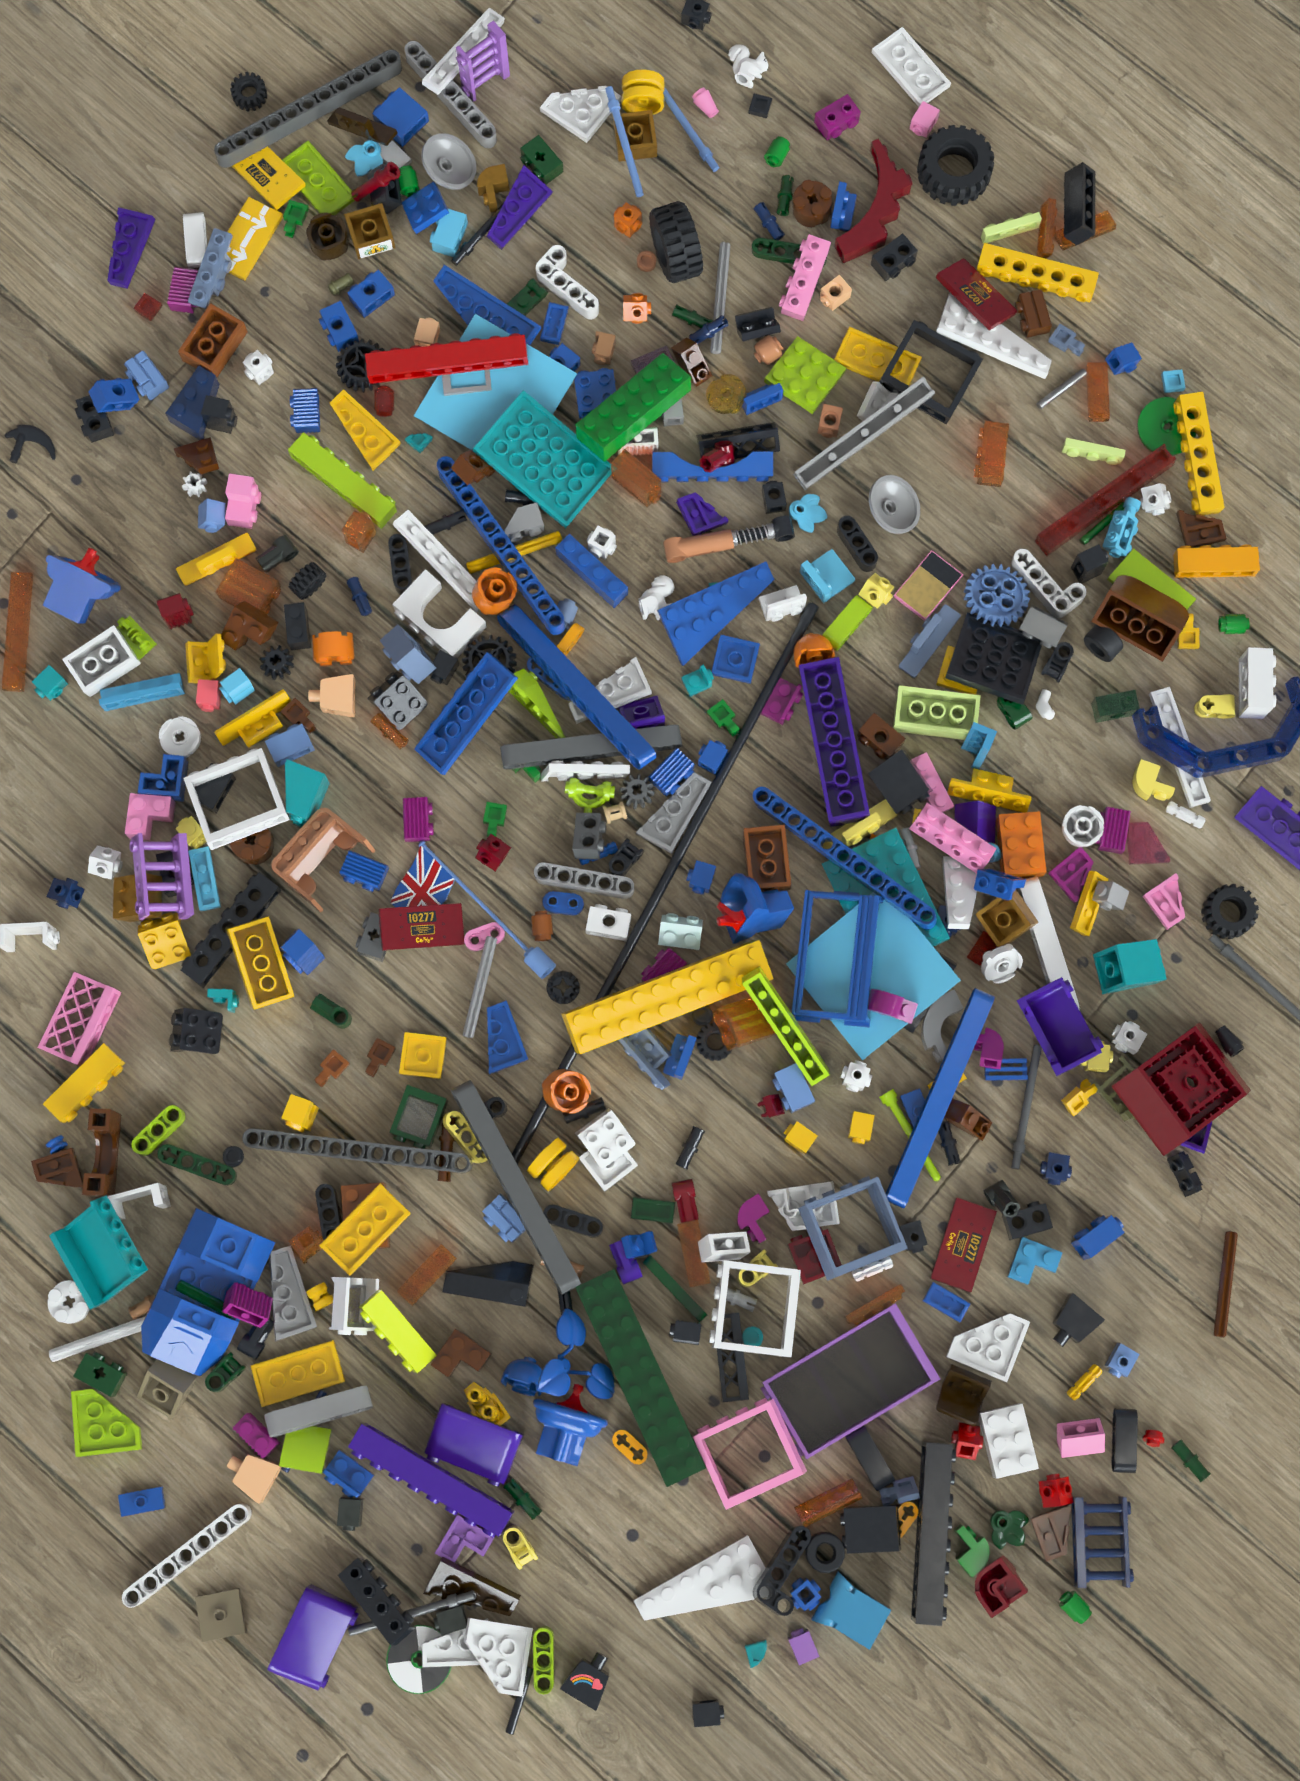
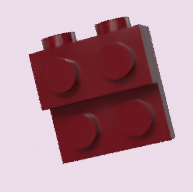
M820 1227L835 1267L841 1266V1261L828 1229L823 1230ZM802 1235L791 1238V1243L787 1246L797 1270H801L800 1278L803 1285L825 1277L810 1237L803 1238Z

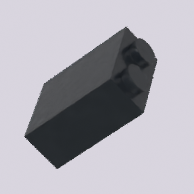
M902 749L868 773L894 812L899 815L901 813L905 815L913 809L912 805L918 801L920 803L924 802L930 797L929 793L933 791L906 751Z
M898 1505L844 1508V1513L840 1514L841 1526H845V1535H842V1543L844 1549H847V1554L901 1550Z

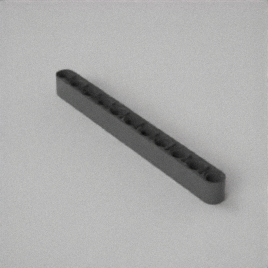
M387 50L218 142L214 147L218 164L223 168L231 167L399 75L402 71L399 52Z
M469 1080L451 1089L456 1103L558 1291L563 1295L581 1285L572 1264L474 1084Z
M248 1129L242 1136L243 1143L247 1147L455 1173H467L473 1166L471 1157L462 1153L262 1129ZM253 1133L258 1135V1141L255 1144L250 1142V1137ZM277 1135L279 1143L273 1147L271 1145V1138ZM294 1138H298L300 1141L297 1149H293L291 1146ZM318 1140L321 1147L318 1151L314 1152L312 1143ZM335 1143H340L341 1151L338 1154H334L332 1150ZM360 1145L362 1147V1154L356 1157L353 1154V1149L355 1146ZM377 1148L383 1150V1156L380 1159L374 1157V1151ZM398 1150H402L404 1153V1158L400 1162L395 1160V1153ZM422 1152L425 1155V1160L422 1164H417L415 1157L418 1153ZM440 1155H444L446 1158V1163L442 1167H439L436 1163V1159ZM464 1157L467 1165L464 1169H459L457 1161Z

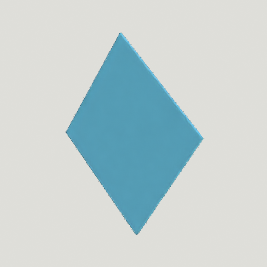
M475 314L459 341L466 342L473 338L483 340L489 339L492 336L508 337L511 334ZM526 344L529 365L490 369L492 389L490 391L444 396L442 375L437 376L415 412L414 417L471 450L523 390L553 415L577 373ZM485 370L450 374L451 389L486 385Z
M883 900V903H879L870 990L885 991L918 1003L914 1015L915 1018L961 980L913 921ZM858 905L808 945L804 988L824 1012L847 1014ZM798 954L786 963L795 976ZM868 1010L867 1017L870 1019V1028L846 1026L844 1021L831 1020L862 1060L908 1023Z

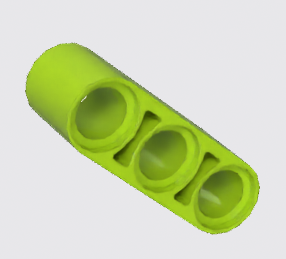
M858 595L850 601L823 633V636L831 642L836 652L873 609L870 604Z
M174 1105L166 1107L132 1140L133 1151L143 1156L150 1155L183 1124L186 1117L185 1112ZM177 1110L179 1117L177 1120L171 1121L170 1113ZM158 1125H162L163 1133L155 1136L154 1129ZM142 1140H146L148 1144L144 1151H140L138 1147Z
M548 1626L537 1628L533 1637L534 1688L539 1694L543 1695L551 1692L554 1686V1634ZM539 1632H547L550 1637L549 1641L541 1643L537 1637ZM541 1654H546L550 1658L548 1665L543 1666L539 1664L538 1657ZM546 1677L550 1681V1686L545 1689L541 1688L538 1685V1680Z

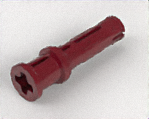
M388 162L385 168L376 170L372 178L352 190L351 196L353 197L358 193V196L353 199L359 202L379 187H386L392 179L396 180L400 177L399 167L394 162Z

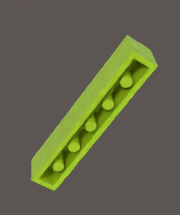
M303 432L288 449L290 457L382 529L397 512L395 501L388 495L383 496L375 484H368L361 473L358 471L353 472L349 469V464L343 459L338 460L334 457L335 454L328 447L323 448L320 446V442L313 435L308 436Z
M760 966L743 976V986L810 1085L813 1086L828 1077L829 1068Z

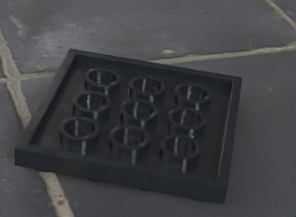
M967 612L945 678L1023 705L1041 651V640L1036 637L1030 639L1022 635L1021 630L1003 624L1000 627L998 622H995L993 626H991V621L989 620L983 624L984 618L981 617L977 620V615Z

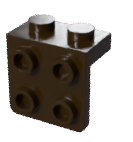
M951 1364L942 1382L936 1410L971 1426H976L983 1400L991 1387L992 1381Z

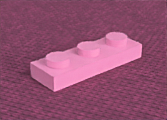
M927 752L911 759L933 790L929 793L930 797L927 799V802L942 813L954 808V804Z

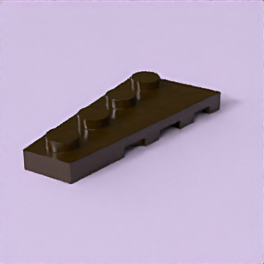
M445 1557L441 1558L423 1593L431 1596V1594L439 1595L441 1599H446L451 1594L456 1593L459 1595L474 1591L475 1599L464 1602L463 1605L482 1606L483 1610L511 1616L521 1596Z

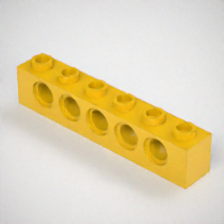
M987 243L983 245L977 266V271L984 277H994L1003 282L1017 283L1022 287L1041 289L1042 292H1052L1060 297L1075 298L1079 302L1091 301L1099 272ZM998 262L1003 266H996L994 263ZM1014 268H1020L1022 271H1016ZM1037 272L1041 276H1035L1033 273ZM1056 277L1060 281H1054L1052 278ZM1075 282L1079 286H1073L1071 283Z
M1196 392L1179 395L1174 402V412L1178 414L1177 430L1182 436L1181 451L1182 453L1185 452L1184 468L1189 474L1188 489L1192 491L1193 499H1191L1192 510L1199 515L1220 513L1225 507L1204 393ZM1187 413H1192L1195 419L1188 418ZM1190 432L1197 433L1198 438H1193ZM1194 451H1199L1202 458L1196 457ZM1197 470H1202L1205 473V477L1199 476ZM1201 489L1208 491L1209 496H1203Z

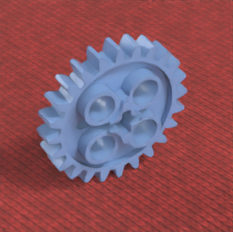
M992 564L990 569H988L984 565L982 570L978 568L975 574L972 573L966 582L964 593H966L964 600L968 601L966 607H972L970 614H978L977 620L981 617L984 618L983 624L989 620L991 621V626L998 622V625L1002 627L1004 621L1007 625H1010L1011 621L1017 622L1018 618L1023 616L1024 611L1028 607L1030 591L1025 590L1028 584L1021 583L1023 576L1017 578V571L1010 573V567L1003 570V566L1000 564L999 568L996 569L995 565Z

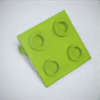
M128 616L126 619L122 617L117 621L119 625L116 628L121 632L139 660L157 645L131 616Z

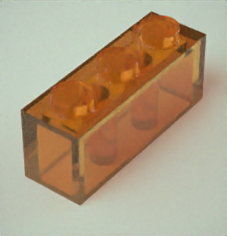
M985 421L983 428H979L978 439L981 440V446L977 447L976 458H979V465H975L974 477H977L978 485L1001 487L1006 459L1008 423Z

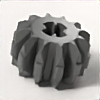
M638 774L635 780L630 775V782L623 780L625 787H620V792L624 793L621 795V800H627V807L633 803V809H637V804L645 808V802L649 804L652 802L650 797L655 794L651 790L654 785L653 783L647 784L649 781L648 777L641 780V774ZM636 788V791L637 788L641 789V794L637 793V795H634L633 789Z

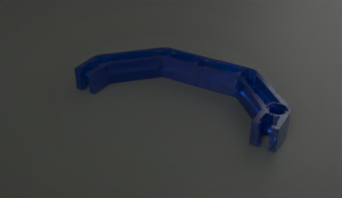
M1299 676L1292 677L1285 683L1291 704L1270 739L1204 752L1162 725L1157 706H1152L1146 712L1144 708L1138 709L1132 715L1138 739L1143 746L1196 778L1278 762L1291 752L1300 736V688L1298 685L1300 684ZM1142 713H1145V716L1149 715L1150 724H1146ZM1148 731L1154 733L1155 738H1151L1148 735ZM1275 746L1280 747L1281 753L1276 751ZM1236 754H1240L1243 758V761H1240L1237 758ZM1198 762L1204 765V769L1198 766Z

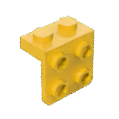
M216 633L208 642L188 641L185 644L188 683H198V679L216 680L225 671L226 661L222 655L224 640L221 639V634Z
M168 912L163 914L161 918L144 920L138 925V936L152 969H158L185 960L188 956H191L181 929V919H179L177 912Z

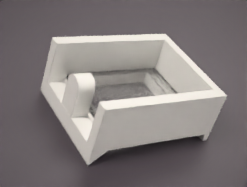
M331 1277L334 1282L332 1326L329 1329L338 1330V1334L351 1335V1331H354V1335H367V1331H374L376 1327L371 1321L367 1323L361 1317L360 1313L362 1311L359 1306L379 1290V1279Z

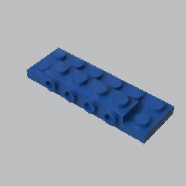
M486 652L474 670L467 675L462 686L454 692L450 702L442 708L438 718L430 724L429 730L414 750L440 774L445 775L518 678L491 653Z

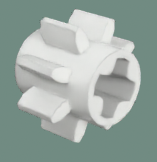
M190 471V475L183 477L186 484H183L182 488L183 490H188L187 493L190 497L193 494L200 497L203 491H207L204 485L208 482L206 478H202V474H193Z

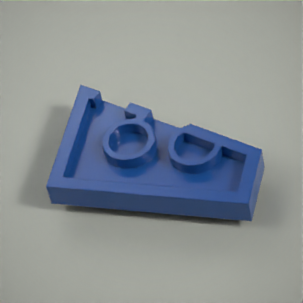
M507 1001L488 1007L487 1025L490 1075L529 1059Z

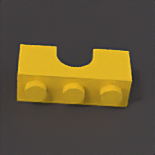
M291 1094L282 1119L286 1121L285 1125L301 1133H304V1130L311 1131L319 1107L313 1105L314 1103Z

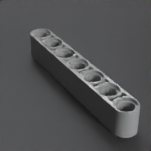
M410 41L405 45L407 63L423 80L437 62L419 42ZM451 80L436 96L484 148L494 147L497 142L494 125L459 86ZM486 134L491 135L490 137H484Z

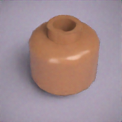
M767 335L754 345L756 352L753 354L759 363L764 362L766 365H771L782 357V350L784 348L775 336Z

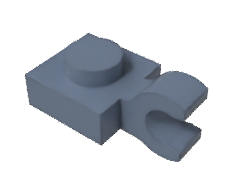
M1062 324L1058 325L1048 341L1064 352L1069 348L1073 354L1079 357L1085 347V344L1075 339L1077 333Z
M913 1476L893 1482V1487L879 1490L883 1505H890L896 1499L900 1504L920 1498Z

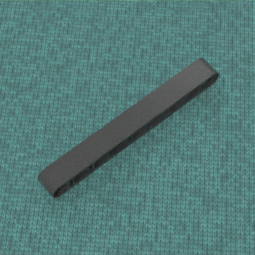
M679 725L635 729L652 746L655 752L672 750L683 746ZM603 733L508 744L500 747L503 769L548 765L552 761H563L565 763L623 756Z

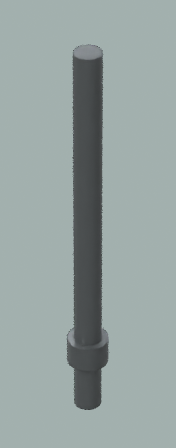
M1215 934L1208 939L1221 950L1220 953L1225 958L1229 957L1300 1021V1010L1233 951L1234 948L1229 943L1225 944Z
M1040 1045L1033 1046L1017 1138L1012 1147L1014 1152L1012 1169L1019 1170L1022 1154L1025 1153L1026 1145L1024 1141L1042 1047Z
M469 1591L459 1595L456 1593L451 1594L446 1599L406 1611L414 1618L447 1607L452 1609L459 1607L461 1603L474 1600L475 1593L474 1591ZM372 1621L349 1627L348 1632L350 1636L377 1629Z

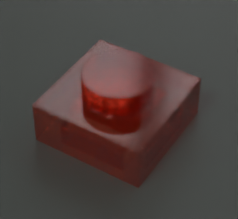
M144 293L135 305L134 311L152 321L161 309L162 304Z

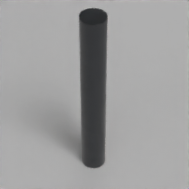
M527 1666L523 1695L516 1696L505 1731L508 1734L514 1735L534 1668Z

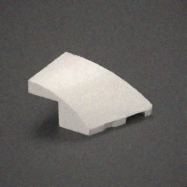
M831 1181L770 1190L767 1193L777 1205L780 1214L785 1217L792 1231L804 1230L806 1227L798 1208L804 1206V1201L812 1197H816L817 1200L823 1198V1193L834 1189V1183ZM836 1201L813 1209L819 1227L840 1224Z

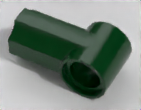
M320 993L312 1001L310 1009L338 1028L345 1029L350 1026L352 1017L345 1008L340 1007ZM345 1013V1020L338 1023L336 1021L337 1016Z

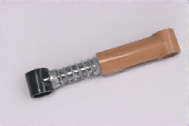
M785 515L774 518L771 524H766V526H756V528L751 527V529L746 528L745 530L740 529V531L727 529L686 538L672 537L666 539L663 545L667 562L678 563L689 557L734 549V546H737L739 543L740 545L744 542L747 544L749 541L753 543L755 540L758 542V540L762 539L763 541L765 538L768 540L774 538L777 542L788 541L795 537L791 516Z

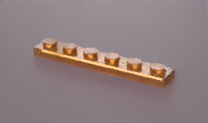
M11 572L2 678L3 691L24 692L33 583L32 573Z

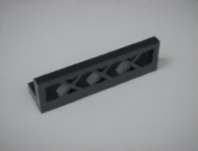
M775 422L696 435L700 459L705 455L704 448L713 447L715 449V444L720 441H731L737 447L734 450V459L747 457L752 452L780 451L778 428ZM774 437L775 446L765 447L762 445L766 438ZM747 441H753L756 444L749 451L742 447Z
M739 1313L724 1314V1319H731V1329L727 1334L722 1332L724 1337L721 1342L727 1338L732 1343L743 1344ZM731 1331H732L733 1340L728 1336ZM717 1348L723 1402L749 1400L744 1352L733 1350L728 1356L721 1349ZM733 1353L735 1354V1361L730 1358ZM722 1354L726 1357V1360L724 1362L722 1360ZM728 1360L736 1365V1372L732 1377L724 1373L723 1369ZM736 1375H737L738 1383L733 1380V1378H734ZM724 1376L729 1379V1381L726 1383V1385H725V1378H724ZM731 1381L738 1386L739 1396H726V1387Z

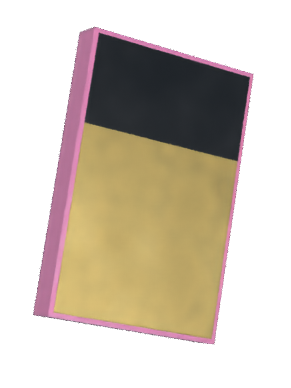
M931 550L894 594V598L925 621L959 582L963 574Z

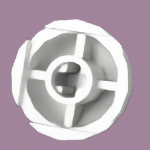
M1079 805L1070 809L1064 816L1062 833L1070 844L1077 847H1088L1096 843L1102 836L1104 819L1095 808Z

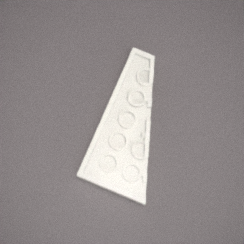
M949 292L936 330L937 333L1043 379L1046 378L1052 360L1002 324L989 331Z
M746 1535L634 1599V1602L642 1618L649 1620L754 1600L753 1588L764 1572L765 1566L749 1536ZM765 1586L759 1591L760 1597L765 1598L769 1595V1591Z

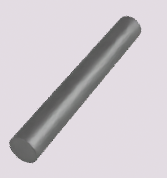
M1081 369L1037 402V407L1040 410L1087 376L1086 370Z

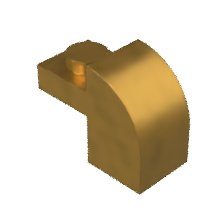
M505 164L486 168L481 172L477 180L478 194L483 196L485 206L489 205L490 213L497 210L495 193L509 191Z

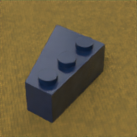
M198 366L165 413L170 423L198 440L204 439L206 424L201 415L206 395L216 397L220 384L216 375Z

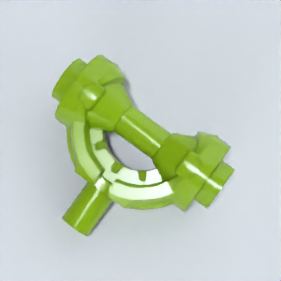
M572 777L570 781H566L565 793L569 794L568 797L572 798L578 806L584 807V813H592V808L596 809L605 802H610V798H614L615 786H611V781L602 782V784L597 786L584 785L579 782V779ZM582 794H596L597 797L594 799H586L582 796Z

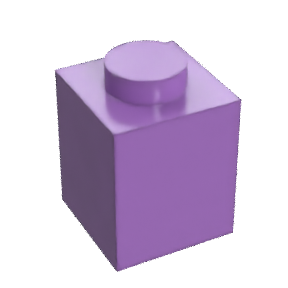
M799 1628L791 1632V1637H788V1640L799 1665L819 1657L808 1629L803 1630V1628Z

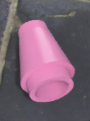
M703 87L693 94V103L709 118L714 117L719 112L709 90Z

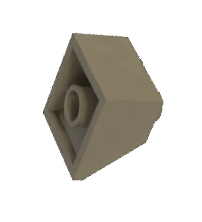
M157 1359L147 1370L137 1398L173 1420L190 1394L197 1377Z

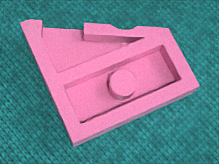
M1177 873L1142 896L1166 930L1185 918Z

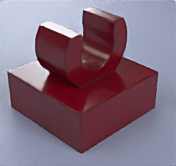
M779 1094L765 1096L762 1098L763 1101L757 1104L758 1107L765 1106L766 1113L761 1114V1117L771 1118L785 1114Z

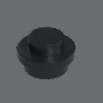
M706 1005L693 1010L692 1018L696 1024L704 1026L711 1022L713 1012Z
M230 1146L223 1152V1161L230 1167H237L244 1160V1153L237 1146Z

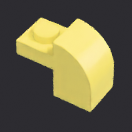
M1142 759L1138 762L1132 779L1136 794L1146 801L1150 798L1151 794L1158 800H1169L1173 796L1175 788L1157 782L1156 779L1160 766Z

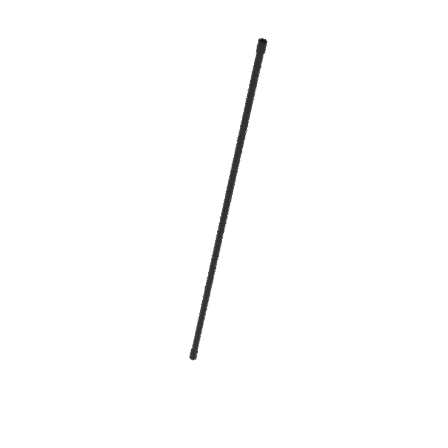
M808 602L797 627L595 1000L606 997L611 993L770 695L794 653L795 644L803 637L809 624L814 619L819 609L816 604ZM572 1043L558 1069H570L577 1056ZM543 1096L512 1152L517 1165L549 1107Z

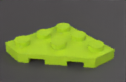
M95 1389L71 1391L76 1457L142 1449L141 1427Z

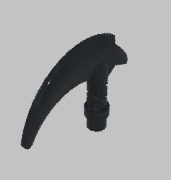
M17 425V428L4 435L5 438H14L16 440L14 450L10 453L9 461L16 464L18 462L25 441H32L42 445L49 452L52 460L56 459L52 440L43 430L35 426Z

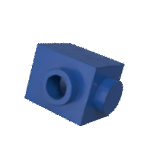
M1132 342L1114 348L1105 358L1114 375L1134 371L1137 368L1136 365L1142 359Z
M710 740L707 745L703 744L698 753L701 756L698 760V766L716 775L728 754V749H726L723 743Z
M696 860L694 870L690 869L686 881H690L689 888H692V891L698 894L709 893L716 866Z

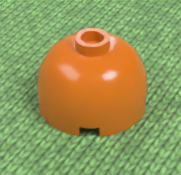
M806 634L797 641L794 647L796 667L801 664L835 658L831 642L820 634Z

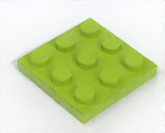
M797 336L764 378V383L767 385L780 383L784 396L813 414L844 375L847 368Z

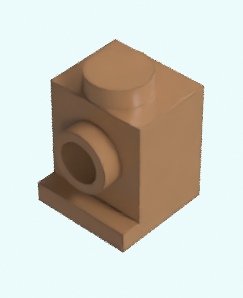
M596 331V342H594L592 354H595L594 362L598 365H610L616 345V335Z

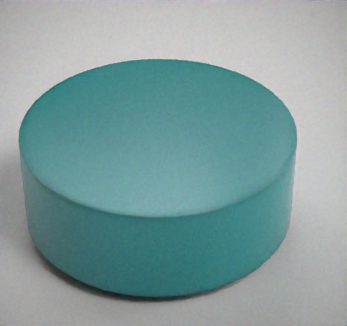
M748 1327L742 1333V1341L744 1345L760 1346L763 1341V1333L757 1327Z

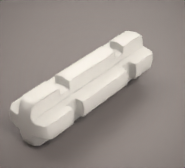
M1172 801L1168 803L1166 807L1167 813L1175 814V817L1189 824L1193 823V826L1197 828L1203 827L1205 823L1204 817L1196 816V813L1182 806L1178 807V804Z
M888 1256L881 1259V1261L878 1260L863 1266L862 1269L853 1270V1278L855 1281L863 1280L864 1277L868 1278L880 1273L883 1269L892 1268L893 1262Z

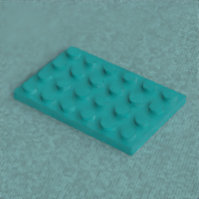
M524 390L472 450L529 499L537 503L541 509L565 529L616 469L607 460L605 462L577 439L573 431Z
M896 827L852 849L935 911L937 923L932 929H923L913 922L933 947L950 939ZM841 854L839 856L840 861H846L849 858L848 854ZM830 860L822 863L834 891L856 892L859 895H870L872 893L871 890ZM860 865L855 869V872L863 873L866 867ZM874 878L871 883L879 885L882 879ZM891 890L889 893L894 898L899 894V891ZM839 900L845 914L859 904L857 901ZM907 902L905 904V908L908 910L916 906L914 902ZM925 914L921 920L929 922L933 916Z

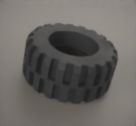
M949 125L948 129L942 127L938 129L937 134L933 132L929 135L928 140H925L919 156L917 173L919 174V183L923 184L922 189L925 193L930 192V197L933 200L937 198L940 200V203L945 204L948 202L951 203V206H957V203L965 205L968 204L969 199L971 201L976 200L986 190L994 168V152L991 151L990 143L988 141L985 142L986 137L981 133L978 135L976 133L977 130L973 128L970 130L966 129V126L960 125V127ZM946 155H960L971 163L973 171L964 176H952L940 168L938 160Z
M677 201L653 208L649 213L651 236L660 267L666 279L671 283H677L700 276L703 271V256L695 224L688 211V207L685 206V203Z

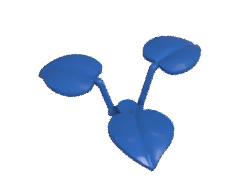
M564 1309L556 1325V1334L559 1341L564 1345H569V1347L563 1353L558 1354L557 1359H552L546 1363L538 1381L537 1391L553 1396H563L570 1388V1374L587 1375L589 1377L586 1380V1388L591 1395L599 1399L613 1397L614 1378L610 1368L605 1364H594L591 1372L570 1370L571 1364L564 1356L573 1349L574 1345H583L586 1338V1328L582 1319L574 1311Z

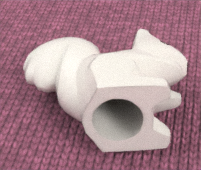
M737 44L729 49L728 56L734 62L735 80L740 85L752 88V80L755 78L761 79L762 72L767 71L769 68L764 52H761L756 59H750L749 49L744 45Z
M661 575L654 578V581L651 583L652 588L647 589L639 598V607L643 620H646L648 614L654 613L656 619L659 620L660 616L657 610L672 604H666L665 597L671 595L675 588L673 581L669 577Z

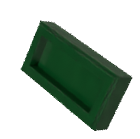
M633 1197L631 1219L673 1224L675 1202Z

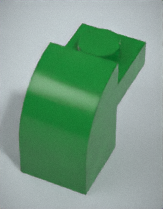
M960 1524L955 1529V1532L968 1548L955 1559L970 1577H974L988 1562L990 1555L989 1545L983 1536L975 1540L974 1538L977 1535L969 1526L965 1528Z

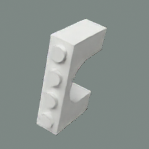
M425 569L392 604L395 610L394 614L401 621L405 619L410 623L409 627L416 634L420 632L425 636L423 639L431 647L435 645L439 651L442 650L457 659L468 648V644H471L487 627L486 622L470 608L450 628L436 629L429 626L423 619V612L426 605L442 589L440 581Z

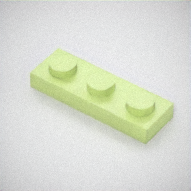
M1039 212L1034 214L1027 213L1020 218H1010L997 225L989 224L983 228L982 242L983 244L1037 229L1042 220Z
M1066 438L1062 448V453H1066L1068 456L1086 457L1090 461H1106L1110 465L1121 464L1126 451Z

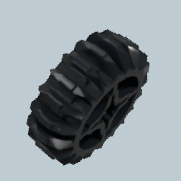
M361 339L360 343L353 340L352 346L346 343L347 350H340L341 355L337 356L338 363H336L337 375L341 377V382L346 383L347 388L353 386L355 392L361 388V391L364 393L365 388L368 387L372 391V386L374 385L379 388L380 383L370 384L368 380L366 358L363 354L370 353L373 350L385 351L384 348H380L378 343L373 345L370 339L367 343L364 342V339ZM356 356V359L353 362H350V360ZM360 360H362V363L365 364L366 371H364L363 367L360 366Z
M482 635L481 642L478 639H474L475 646L468 644L470 651L465 650L463 652L466 657L462 658V663L465 664L462 668L463 671H468L465 674L466 677L474 670L473 661L475 656L481 660L486 654L483 651L484 649H493L488 653H491L497 660L500 659V655L503 653L506 658L505 667L512 673H515V669L512 667L517 666V662L514 661L516 654L512 653L513 647H507L508 641L506 640L501 643V637L499 636L494 640L493 635H490L489 640H486L485 636Z

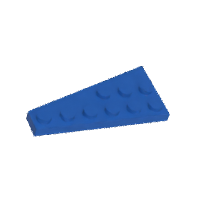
M446 265L442 267L433 280L467 325H469L474 315L477 314L509 334H525L526 344L531 345L542 329L540 325Z
M767 561L657 610L681 666H684L774 581Z

